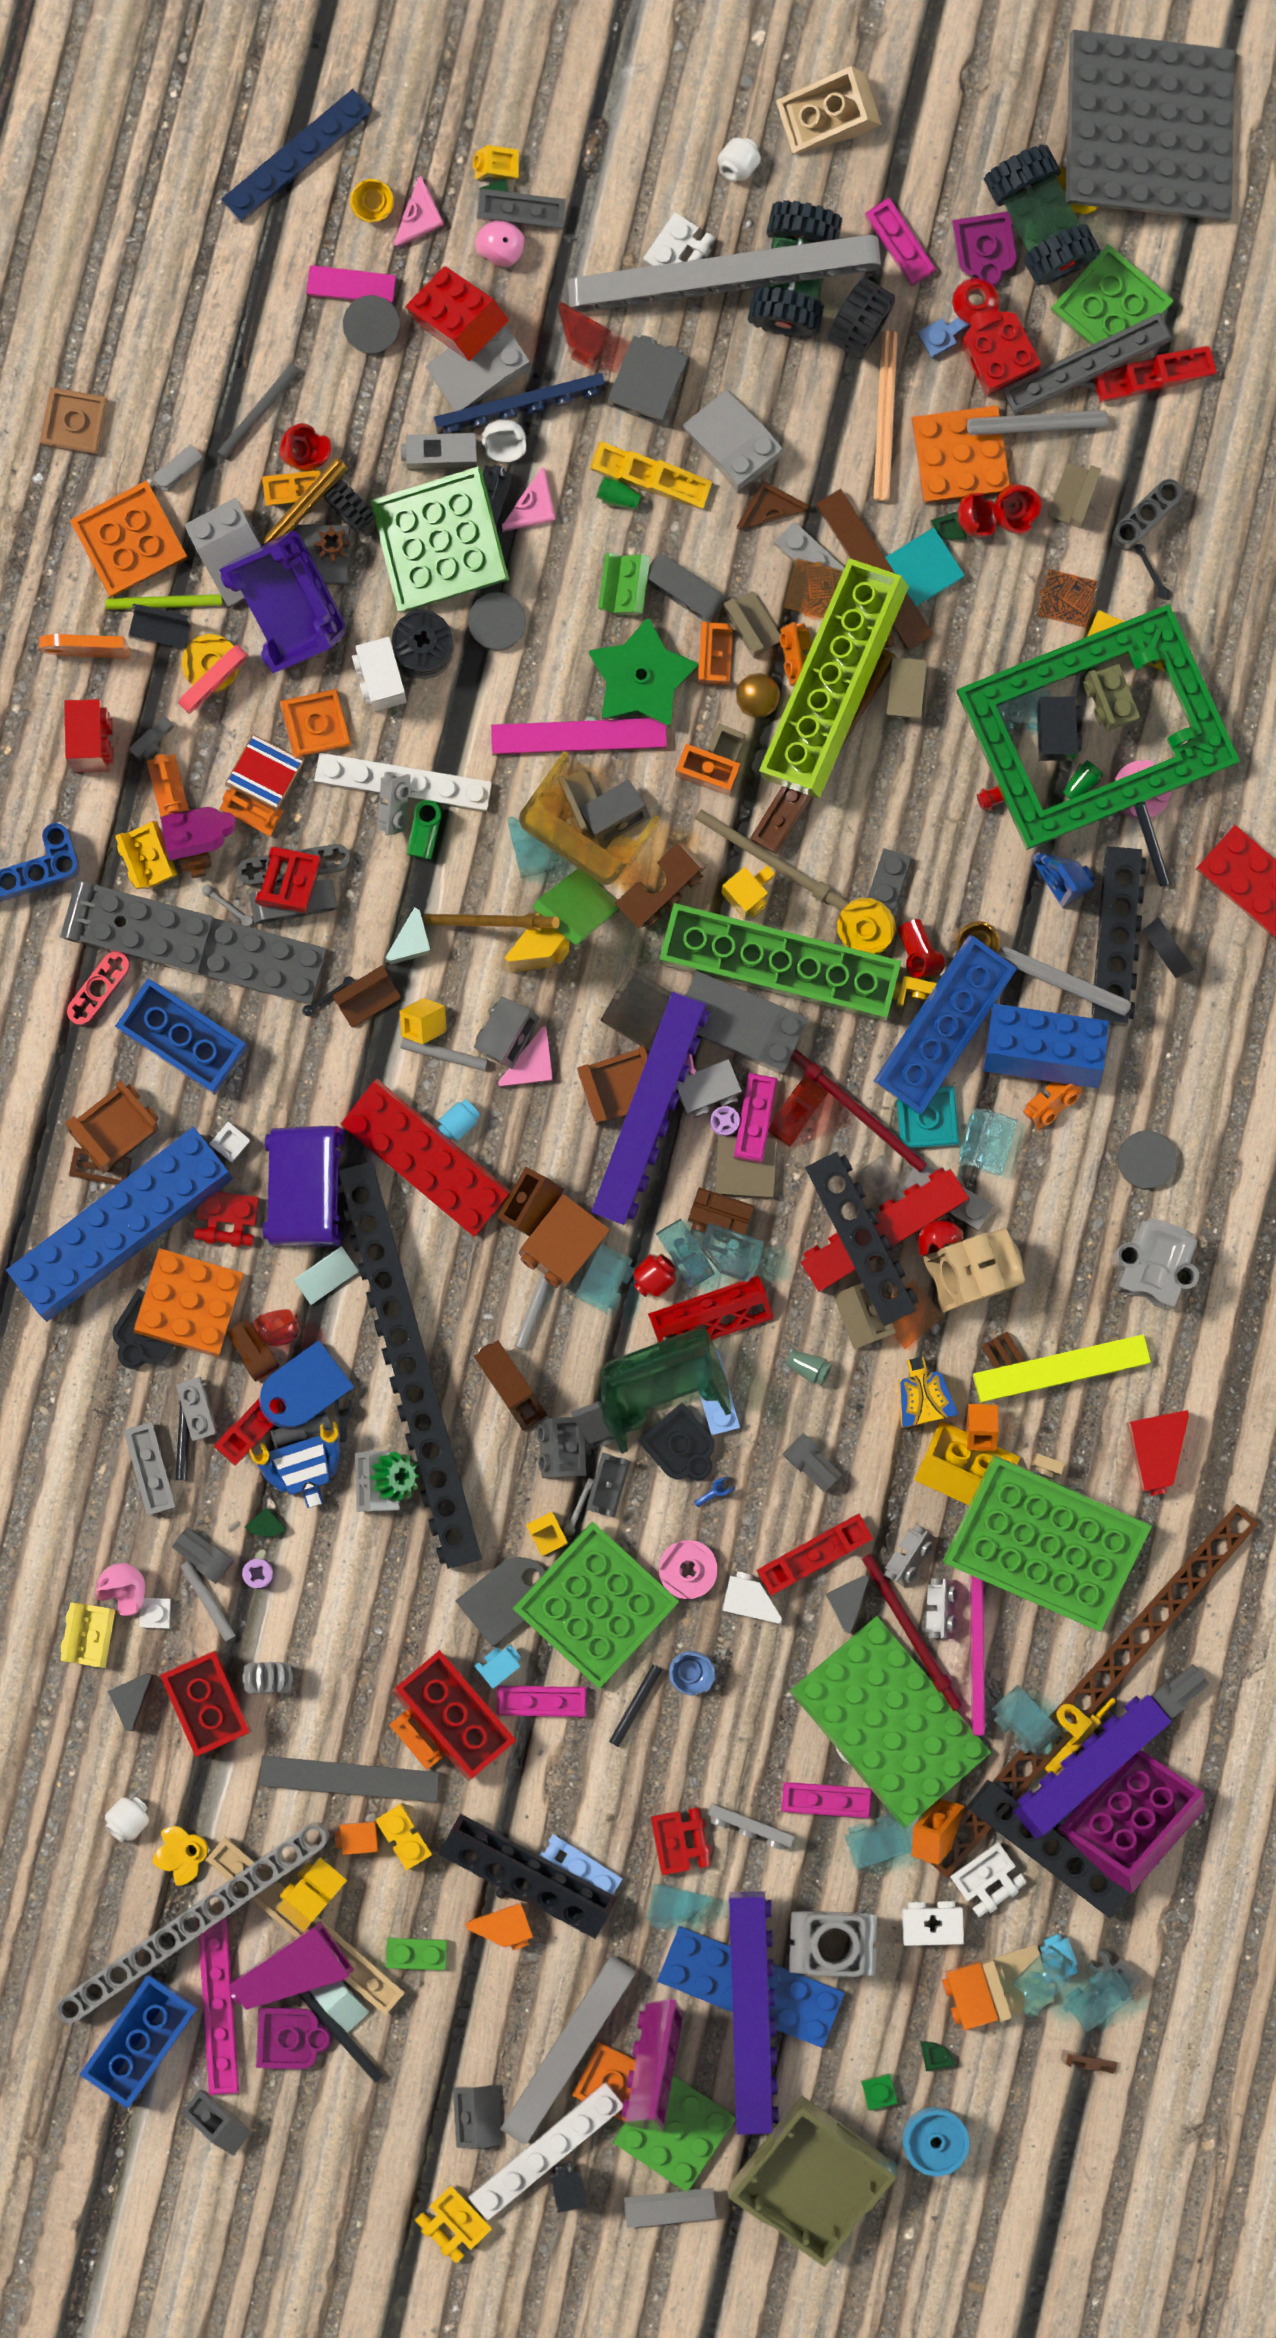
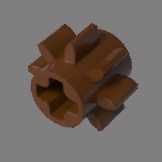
M330 525L328 532L318 531L321 542H315L314 547L322 549L319 555L320 559L322 560L327 556L331 558L333 564H335L336 558L339 556L346 559L344 547L351 546V543L348 540H342L345 536V530L342 529L338 533ZM337 540L338 548L330 547L328 549L327 541L334 542Z
M209 852L179 858L183 873L190 872L192 879L206 876L205 869L212 867Z

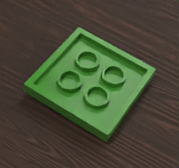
M1108 244L1051 307L1050 311L1087 343L1093 345L1159 312L1162 315L1174 300Z
M673 2075L664 2132L630 2127L625 2122L613 2143L683 2191H688L735 2121L736 2116L676 2075Z

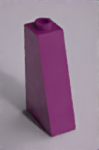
M319 1921L235 1978L229 1985L231 1988L230 1993L238 2005L242 2004L245 2010L344 1980L350 1976L354 1968L323 1923Z

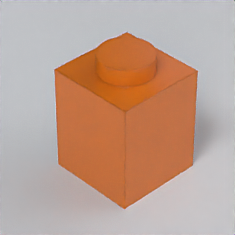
M968 1404L966 1420L967 1450L997 1451L999 1434L998 1405Z
M376 1821L340 1824V1831H335L336 1849H341L342 1855L379 1851Z

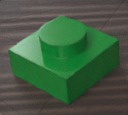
M890 2073L861 2080L869 2111L897 2104Z

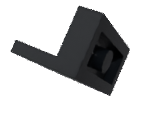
M133 604L132 611L134 614L128 635L129 638L180 650L186 649L192 627L190 616Z

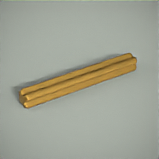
M335 458L262 539V544L265 545L291 532L347 470V465L341 459Z

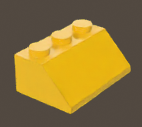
M542 928L540 931H529L526 929L504 958L506 970L513 973L551 968L555 962L560 965L570 952L569 939L556 928Z
M940 1420L921 1460L914 1480L955 1500L970 1505L993 1455L1018 1465L1020 1457L998 1446L997 1451L967 1450V1433Z

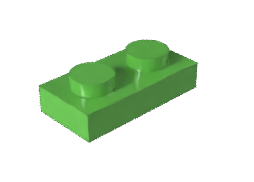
M388 1937L386 1968L446 1970L447 1940Z

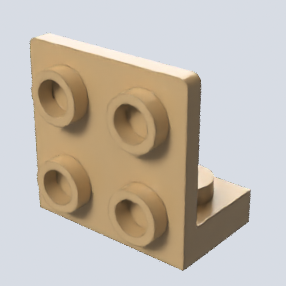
M1036 1945L980 1962L1000 2022L1011 2019L1012 2015L1054 2001V1996Z

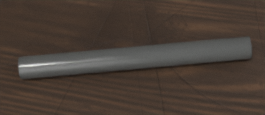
M289 364L217 451L224 459L228 458L299 372L293 364Z

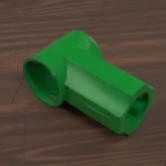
M424 800L416 806L406 855L431 860L438 827L442 819L440 808L435 802ZM426 807H431L436 811L435 818L430 822H424L420 818L421 811Z

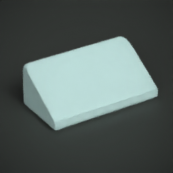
M341 1246L296 1277L294 1282L312 1305L357 1274L359 1270Z

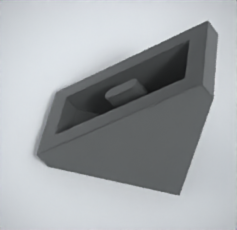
M867 1576L858 1577L825 1594L843 1632L851 1633L869 1580Z
M145 1673L108 1691L125 1730L134 1731L154 1675Z

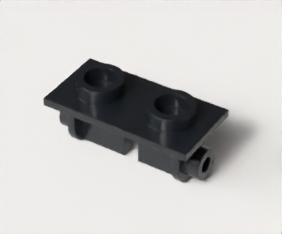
M485 465L483 478L495 526H497L513 473L504 471L505 468L499 465H494L493 467Z

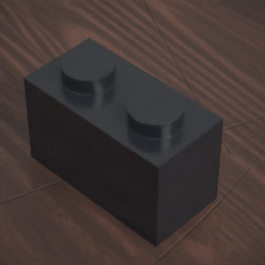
M1075 696L1040 697L1036 703L1039 761H1074L1078 752L1082 751V735L1077 734L1076 724L1081 721L1080 705H1076Z
M573 2162L556 2165L555 2171H551L550 2178L557 2213L587 2207V2197L580 2165L574 2166Z

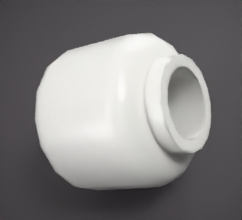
M747 138L731 139L718 155L719 171L730 181L746 180L760 163L757 145Z
M122 1797L105 1814L107 1823L105 1828L113 1837L121 1842L124 1839L128 1841L134 1840L149 1823V1818L145 1813L148 1808L136 1797L133 1800Z

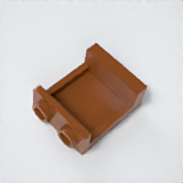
M644 1045L636 1050L591 1065L586 1064L577 1067L595 1125L627 1115L650 1051L646 1052Z
M121 1080L116 1083V1088L80 1117L76 1118L73 1116L65 1122L67 1131L103 1174L159 1131L156 1123L159 1120L158 1116L149 1106L144 1108L138 1101L140 1095L131 1084L125 1086Z
M563 1194L522 1245L518 1254L522 1257L520 1260L532 1270L537 1268L545 1274L544 1279L555 1288L560 1286L565 1289L598 1245L607 1237L610 1229Z

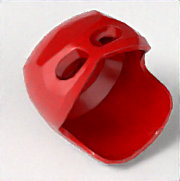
M298 423L291 426L284 433L279 446V456L290 467L300 471H311L321 467L327 462L331 454L329 438L326 435L319 436L314 428L306 423Z
M1011 484L1000 492L995 501V519L1005 531L1014 534H1024L1032 528L1030 524L1039 516L1042 500L1032 488L1021 484Z

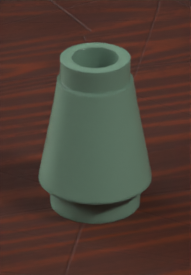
M792 1350L786 1362V1366L813 1385L817 1383L822 1386L832 1368V1364L826 1362V1358Z

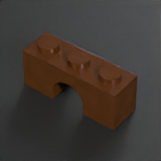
M683 842L676 843L657 862L666 875V884L660 892H652L642 882H637L615 902L638 929L646 925L649 928L652 927L662 917L659 912L664 907H673V904L683 897L680 892L687 885L692 888L704 877L701 872L706 866Z

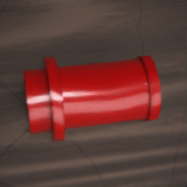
M998 786L988 790L983 788L981 793L976 794L977 801L982 810L988 809L991 811L993 806L1005 802Z

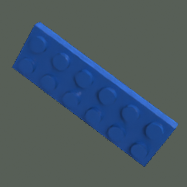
M969 935L873 1082L910 1109L922 1115L1017 968L976 937Z
M678 1926L657 1982L733 2012L731 1946ZM774 1964V1977H768L769 1988H774L775 2006H769L770 2018H775L776 2030L823 2048L845 1992L799 1973H791L789 1969Z

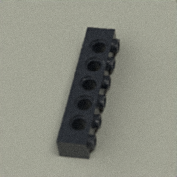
M1107 846L1104 852L1094 985L1106 991L1111 987H1116L1121 991L1122 998L1130 1001L1131 990H1136L1137 973H1132L1133 961L1138 962L1140 945L1135 944V933L1141 932L1142 915H1137L1138 904H1143L1144 886H1139L1140 875H1145L1147 858L1142 857V849ZM1120 872L1128 873L1132 880L1131 884L1128 886L1120 885L1116 879L1117 874ZM1117 901L1126 902L1129 906V913L1125 915L1118 914L1114 909V903ZM1117 929L1124 931L1127 941L1123 944L1116 943L1112 939V931ZM1114 958L1122 960L1124 971L1120 973L1112 971L1109 966L1110 960ZM1092 1002L1091 1018L1109 1021V1025L1126 1026L1128 1019L1134 1018L1135 1002H1131L1130 1009L1125 1016Z
M836 1151L806 1166L805 1169L883 1325L887 1326L917 1311L915 1304L919 1303V1300L912 1287L906 1289L901 1279L906 1274L898 1260L892 1261L888 1252L893 1250L886 1234L879 1235L875 1225L879 1224V1220L872 1207L866 1209L862 1201L866 1194L859 1181L853 1183L848 1173L853 1168L847 1156L843 1155L840 1157ZM835 1176H841L845 1180V1188L840 1193L832 1192L829 1187L830 1180ZM850 1202L855 1203L859 1209L857 1217L852 1220L846 1219L842 1213L844 1205ZM861 1229L869 1230L872 1235V1240L867 1246H860L856 1242V1234ZM875 1255L881 1256L885 1261V1267L879 1273H875L869 1268V1260ZM887 1282H893L898 1287V1295L894 1299H887L882 1294V1287Z
M987 1779L966 1808L1111 1919L1130 1892L1109 1879L1066 1837L1064 1838L1057 1833L1058 1825H1055L1044 1836L1037 1839L1033 1834L1022 1836L1020 1832L1022 1821L1013 1812L1020 1804L1009 1795L1012 1790L1000 1780L993 1783ZM1004 1802L1009 1803L1011 1813L1006 1818H999L997 1815L998 1806ZM1049 1839H1056L1058 1843V1848L1053 1854H1046L1044 1852V1844ZM1073 1857H1079L1081 1860L1080 1869L1076 1872H1069L1067 1869L1068 1861ZM1102 1875L1104 1878L1103 1887L1100 1890H1092L1090 1886L1092 1878Z
M461 1813L439 1852L440 1856L448 1859L450 1862L465 1868L476 1876L489 1881L502 1890L513 1894L594 1939L597 1938L617 1900V1897Z

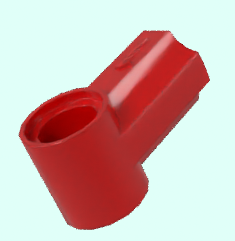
M914 919L899 926L898 933L908 954L906 960L908 973L915 978L940 975L945 968L944 957L938 950H933L921 919Z

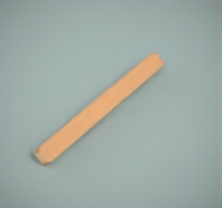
M889 330L883 331L881 338L874 500L879 502L888 501L890 497L898 334L896 331Z

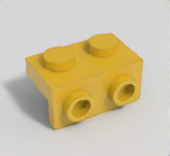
M151 821L129 833L116 835L118 852L125 860L128 868V878L136 889H150L178 875L173 861L168 859L165 840L157 821Z

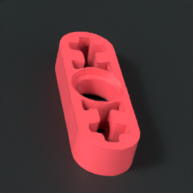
M239 644L232 647L180 698L178 704L188 714L192 713L246 661L249 655Z
M110 952L107 954L69 1003L67 1015L74 1024L78 1026L89 1024L130 970V963L123 953ZM120 958L122 959L121 965L123 970L121 972L115 970L110 977L116 980L111 984L105 976L99 974L102 970L108 974L112 968L109 962L112 959L117 961ZM95 981L106 983L107 991L101 997L93 996L90 992V987ZM86 993L92 1001L98 1004L93 1007L90 1003L85 1010L88 1016L86 1018L80 1016L76 1019L74 1018L76 1016L74 1008L76 1006L83 1007L87 1001L82 996Z

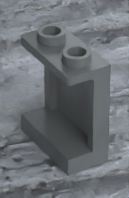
M633 335L608 397V406L662 427L667 408L682 371L686 367L688 356L683 355L684 352L677 347L668 346L665 348L657 345V341L649 336L641 335L639 338Z

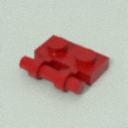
M216 1192L198 1206L196 1219L206 1220L208 1225L207 1229L195 1228L194 1239L204 1240L205 1244L213 1245L215 1242L229 1243L231 1247L241 1248V1245L253 1246L254 1235L244 1234L243 1227L244 1225L256 1226L259 1197ZM217 1222L234 1224L233 1232L217 1230Z
M700 1807L688 1809L690 1821L686 1822L681 1821L680 1811L650 1816L661 1875L691 1870L689 1858L692 1857L698 1858L699 1868L711 1866L709 1858L711 1847L706 1842L704 1828L707 1826L705 1818H702ZM692 1830L695 1847L687 1849L684 1831Z

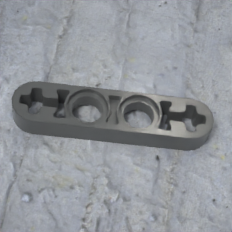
M341 844L295 850L319 856L318 853L324 852V858L333 857V851L336 850L339 851L340 855H345V859L341 860V865H335L334 861L325 862L327 868L321 869V861L317 875L341 872L350 864L351 857L349 851ZM268 855L248 858L239 864L237 874L243 884L247 886L263 885L265 879L263 872L254 874V879L249 880L247 875H243V872L247 871L248 865H252L254 869H262L261 862L266 861V869H268L270 862ZM285 874L278 875L276 882L283 881Z

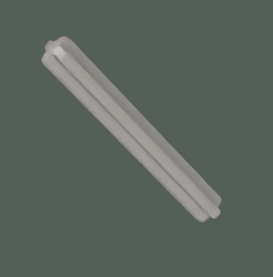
M1105 410L970 418L967 421V432L969 435L1100 428L1108 424V415Z
M1002 946L999 950L998 955L1018 970L1125 1016L1130 1009L1131 1002L1127 999L1006 946Z

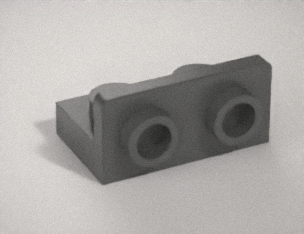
M573 1417L540 1419L537 1428V1438L540 1442L538 1466L542 1478L586 1476L584 1435Z

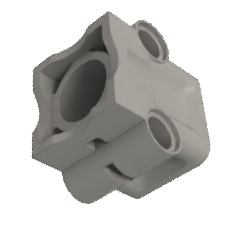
M1153 1218L1141 1221L1137 1225L1132 1242L1124 1243L1112 1254V1265L1120 1272L1113 1290L1127 1296H1143L1154 1306L1169 1311L1171 1307H1175L1179 1294L1191 1289L1199 1281V1272L1190 1263L1198 1241L1191 1238V1232L1173 1224ZM1122 1251H1128L1133 1255L1132 1264H1127L1122 1260ZM1178 1271H1183L1187 1274L1189 1279L1187 1285H1183L1178 1281Z
M827 1911L791 1912L790 1939H794V1945H790L789 1972L821 1976L856 1977L860 1975H876L877 1948L873 1947V1942H877V1914ZM839 1928L846 1931L849 1935V1949L839 1959H826L818 1952V1940L822 1933L828 1929Z

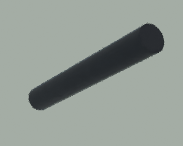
M1141 802L1134 806L1158 884L1159 886H1166L1170 884L1169 876L1146 803Z
M181 1401L179 1407L175 1480L187 1481L190 1432Z
M653 1664L651 1665L609 1740L610 1743L617 1747L620 1746L662 1669Z

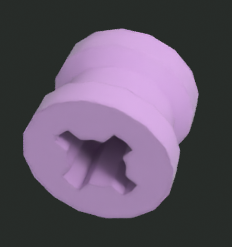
M729 1106L717 1108L712 1113L710 1119L712 1131L716 1135L721 1136L733 1135L740 1123L737 1111Z
M253 1559L245 1564L242 1576L248 1586L263 1588L271 1582L273 1570L267 1561Z

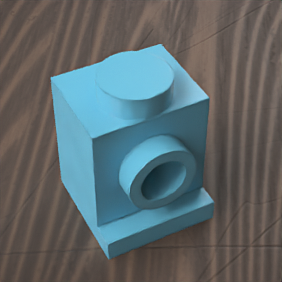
M510 1644L502 1651L497 1647L484 1658L487 1662L484 1666L480 1662L475 1665L476 1669L494 1689L521 1667L517 1662L521 1659V1656Z

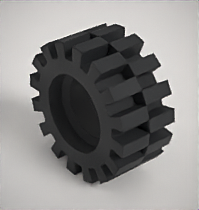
M341 479L323 496L335 513L358 534L376 518L364 500Z

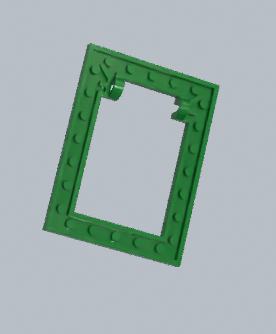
M1170 604L978 680L956 691L1026 850L1132 808L1138 803L1149 801L1230 768L1240 762ZM1125 654L1129 655L1136 672L1142 670L1150 662L1153 665L1161 662L1190 727L1182 729L1167 738L1174 757L1042 810L997 706Z

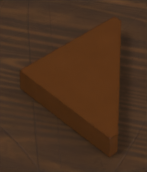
M762 480L736 529L744 530L806 512L809 505Z
M1064 2049L1061 2057L1062 2062L1067 2066L1071 2067L1074 2064L1081 2066L1083 2069L1100 2070L1114 2074L1117 2066L1115 2061Z

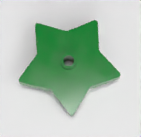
M646 619L625 644L592 649L588 652L590 659L606 683L601 714L603 720L640 713L666 727L671 726L674 691L698 668V663L666 650L650 619ZM645 671L647 677L639 680L636 677V672Z

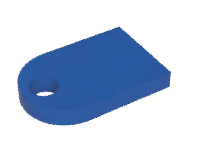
M318 1340L266 1379L260 1390L259 1404L262 1413L268 1421L278 1427L292 1429L309 1422L353 1390L354 1386ZM273 1400L282 1401L285 1404V1412L274 1414L269 1408V1403Z

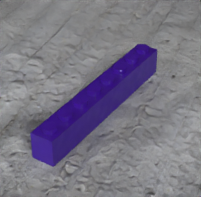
M677 991L671 993L591 1213L622 1225L627 1224L629 1219H635L639 1204L635 1203L638 1193H644L650 1177L645 1174L649 1164L654 1166L660 1149L655 1147L659 1137L664 1138L670 1124L666 1117L669 1109L674 1111L678 1103L680 1094L676 1093L679 1082L684 1083L690 1070V1066L686 1065L690 1054L695 1055L700 1039L696 1038L700 1026L703 1028L706 1026L710 1011L706 1010L707 1002Z
M765 1891L730 1892L729 1916L737 2135L770 2134L773 2131V2124L779 2123L778 2106H772V2095H778L777 2077H771V2065H777L776 2047L770 2046V2036H776L775 2018H770L769 2006H775L774 1988H769L768 1977H774L773 1959H768L767 1947H773L772 1929H767L766 1918H772V1901L766 1900Z

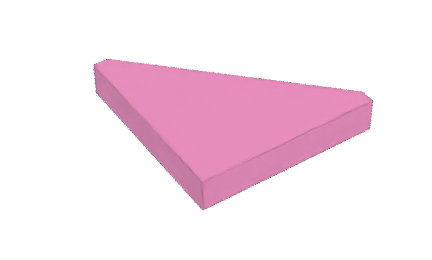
M422 176L417 178L412 196L403 215L400 228L394 240L396 248L444 226V222Z
M545 467L539 469V472L529 487H527L511 514L502 524L503 532L555 521Z
M546 1026L540 1028L521 1052L513 1068H509L498 1081L499 1087L553 1081Z

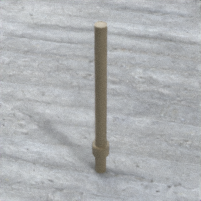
M702 809L695 817L700 823L812 892V896L821 902L824 900L840 911L849 903L830 891V886L822 881L818 883Z

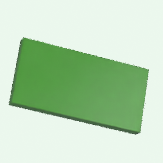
M577 868L537 899L532 906L537 913H541L543 916H557L560 919V925L556 929L575 945L582 942L620 910L615 904L617 900L580 868Z

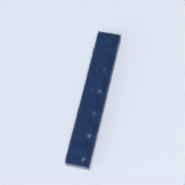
M352 88L221 198L222 203L242 223L372 113V110Z
M603 373L434 416L437 434L459 433L461 428L471 425L474 429L487 426L490 420L498 418L500 420H511L517 417V413L528 411L529 414L538 413L545 410V406L555 403L558 407L571 404L574 398L584 396V399L598 397L601 395V391H605Z

